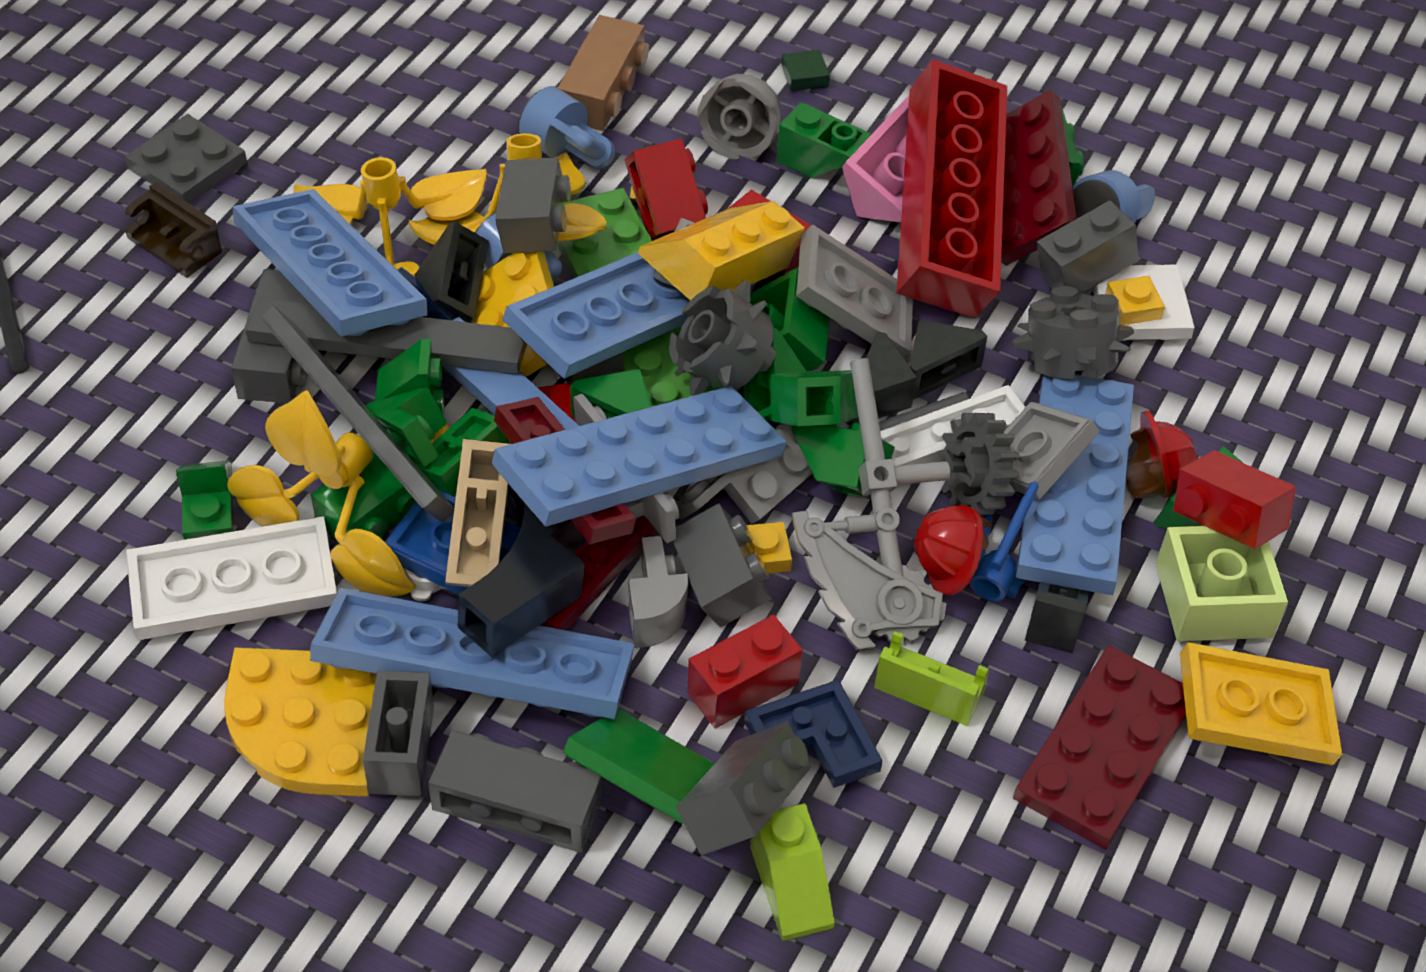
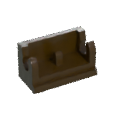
M154 182L149 186L150 190L131 202L125 210V214L131 218L137 216L143 210L140 219L132 222L125 229L127 238L188 278L222 253L216 221L157 182Z

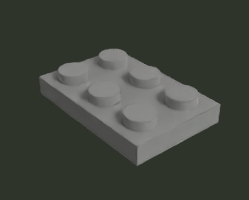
M812 224L801 235L796 296L808 306L816 308L838 322L843 328L851 330L871 344L877 331L888 335L903 358L911 353L913 299L896 294L897 279Z

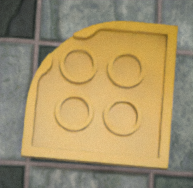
M234 648L226 686L224 708L229 734L236 751L241 753L245 760L257 770L259 776L287 790L317 795L369 797L363 756L377 674L349 668L340 669L328 664L310 661V651Z

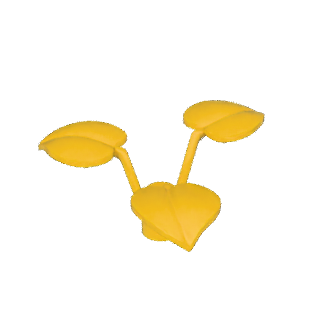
M522 133L507 138V160L542 158V141L539 136ZM567 152L556 156L555 158H559L562 175L569 176L571 195L582 191L585 188V178L574 166ZM505 163L499 165L500 176L486 216L483 217L481 214L473 211L471 214L456 220H434L429 217L420 221L409 220L411 230L421 239L433 245L436 244L447 226L454 221L475 233L479 225L488 216L497 211ZM577 203L565 204L566 231L559 232L558 241L576 240L605 231L607 229V222L598 211L591 207Z
M378 157L370 159L362 165L361 188L349 184L322 186L295 184L294 193L314 189L351 226L354 219L359 220L364 217L368 204L373 205L376 210H379L386 260L396 270L402 267L414 276L419 269L417 263L407 261L394 264L387 211L397 206L402 192L413 208L420 209L424 207L425 214L431 219L456 220L471 214L479 205L487 181V170H467L431 176L417 182L410 190L407 186L406 178L404 176L398 177L395 162L389 158Z
M308 390L275 409L265 423V430L270 443L283 459L293 465H304V469L310 474L291 488L284 489L280 479L272 470L258 465L241 467L231 475L227 483L229 492L232 496L236 497L239 506L252 520L262 527L299 521V511L290 498L299 494L318 478L332 489L349 487L335 531V538L340 544L336 545L330 553L331 560L336 569L347 582L366 593L396 597L413 591L416 585L410 581L395 553L380 537L362 529H352L346 532L358 490L365 483L359 474L373 459V451L362 437L354 433H345L335 442Z

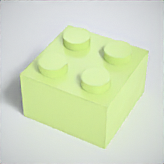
M1206 526L1168 527L1155 564L1176 640L1201 641L1273 638L1288 600L1269 541L1253 549Z

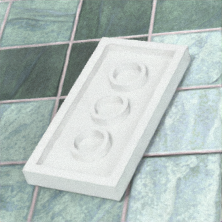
M324 516L126 550L133 627L137 640L329 607L337 594Z

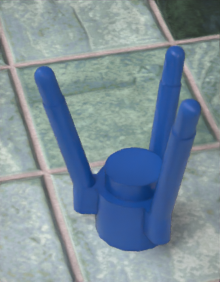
M1033 481L1029 484L998 549L992 550L989 554H986V549L981 550L978 567L969 584L978 596L986 600L998 602L1003 600L1005 596L1015 598L1021 585L1026 581L1025 579L1016 578V562L1008 552L1039 488L1037 482ZM984 515L992 524V515ZM985 527L984 531L989 540L991 528Z

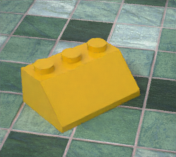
M770 201L729 208L640 246L638 254L691 301L698 293L710 286H714L719 290H726L727 288L733 291L743 281L753 284L788 268L805 227L795 220L786 209L779 206L776 202Z

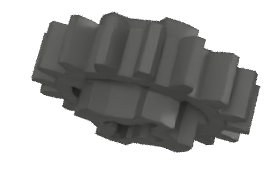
M962 413L961 419L950 422L953 433H943L942 435L946 446L944 450L938 451V456L947 461L950 467V478L945 481L946 483L942 491L943 493H952L951 506L962 504L976 509L979 515H993L995 509H1004L1006 507L1004 496H1013L1015 493L1010 484L1012 478H1019V472L1013 469V461L1019 458V452H1011L1010 445L1015 437L1014 434H1004L1006 422L1004 420H995L994 413Z

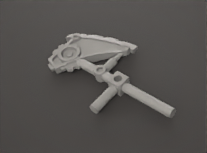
M867 358L855 359L850 362L865 455V462L858 468L863 496L871 495L874 514L845 517L844 521L826 523L820 518H809L808 511L793 512L791 514L797 541L808 555L803 557L811 578L823 589L818 592L827 610L842 621L838 622L837 625L856 650L873 649L876 647L868 637L871 633H874L878 638L882 635L886 636L887 642H891L894 631L904 634V639L907 642L917 639L919 631L925 633L928 629L937 627L939 621L944 620L947 604L942 602L943 593L935 591L931 584H925V576L918 570L910 572L908 566L901 565L896 533L900 517L896 510L892 508L890 493L897 485L949 480L950 467L947 461L894 466L893 459L884 458L870 363ZM845 530L847 534L873 531L877 534L881 564L852 546L836 531Z

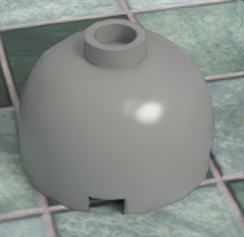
M734 74L717 81L702 96L697 109V117H700V123L703 128L701 134L706 143L715 152L729 159H739V155L744 157L760 155L774 141L779 124L782 122V109L776 92L765 81L750 74Z

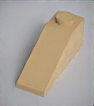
M463 439L445 580L446 585L470 587L491 572L500 562L510 485L492 465L495 448L510 444Z

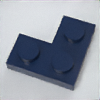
M839 679L745 711L744 723L750 735L788 721L794 735L803 741L806 749L809 747L813 748L833 788L881 772L883 760Z

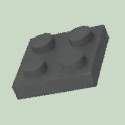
M186 114L125 155L127 169L151 185L157 182L187 203H191L247 163L244 149L189 114Z

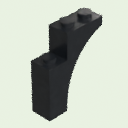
M511 486L509 497L517 510L521 523L519 535L507 555L491 572L459 593L457 628L491 657L581 598L585 563L581 561L574 551L586 544L587 540L571 520L545 527Z

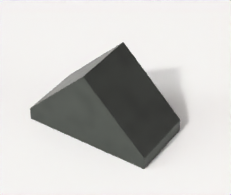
M454 221L447 226L414 275L433 302L468 321L475 317L489 240Z
M919 320L910 362V368L917 377L913 400L982 367L988 336L982 330Z
M877 331L866 358L869 359L877 414L878 419L912 408L917 377L888 335ZM859 417L847 421V425L852 426L853 423H859Z
M1040 582L1024 641L1073 654L1086 611L1089 591Z

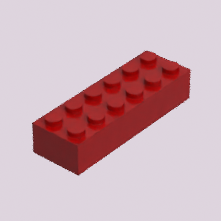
M934 59L929 62L909 91L896 294L976 318L1000 292L1008 85Z

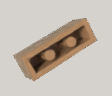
M599 15L558 86L560 90L586 106L588 111L587 126L601 131L605 130L611 117L618 115L623 94L625 91H631L635 81L636 70L639 66L643 67L649 53V44L644 42V25Z

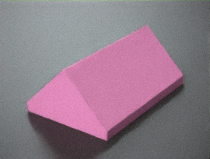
M909 95L842 166L857 217L901 222Z

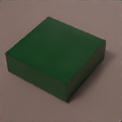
M821 50L782 54L781 66L790 91L829 86L830 74Z

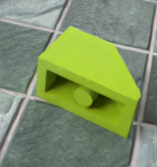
M806 804L776 810L760 832L751 838L750 848L781 940L786 941L834 929L835 922L822 848Z

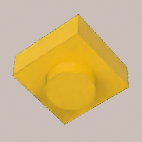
M1149 275L1108 282L1105 294L1114 295L1119 300V324L1127 325L1162 319L1165 306Z
M784 522L746 525L753 539L747 543L748 549L751 554L756 552L759 555L768 573L791 571L792 557Z

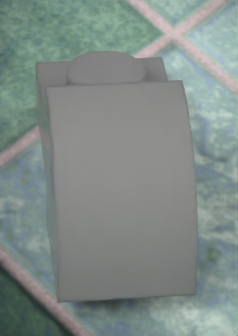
M661 536L642 538L643 578L628 579V609L634 648L650 647L668 640L681 628L687 614L688 573L676 574L673 554H664Z

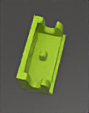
M894 631L890 648L884 647L879 657L874 688L968 726L986 689L989 668L979 665L976 676H973L904 648V634Z

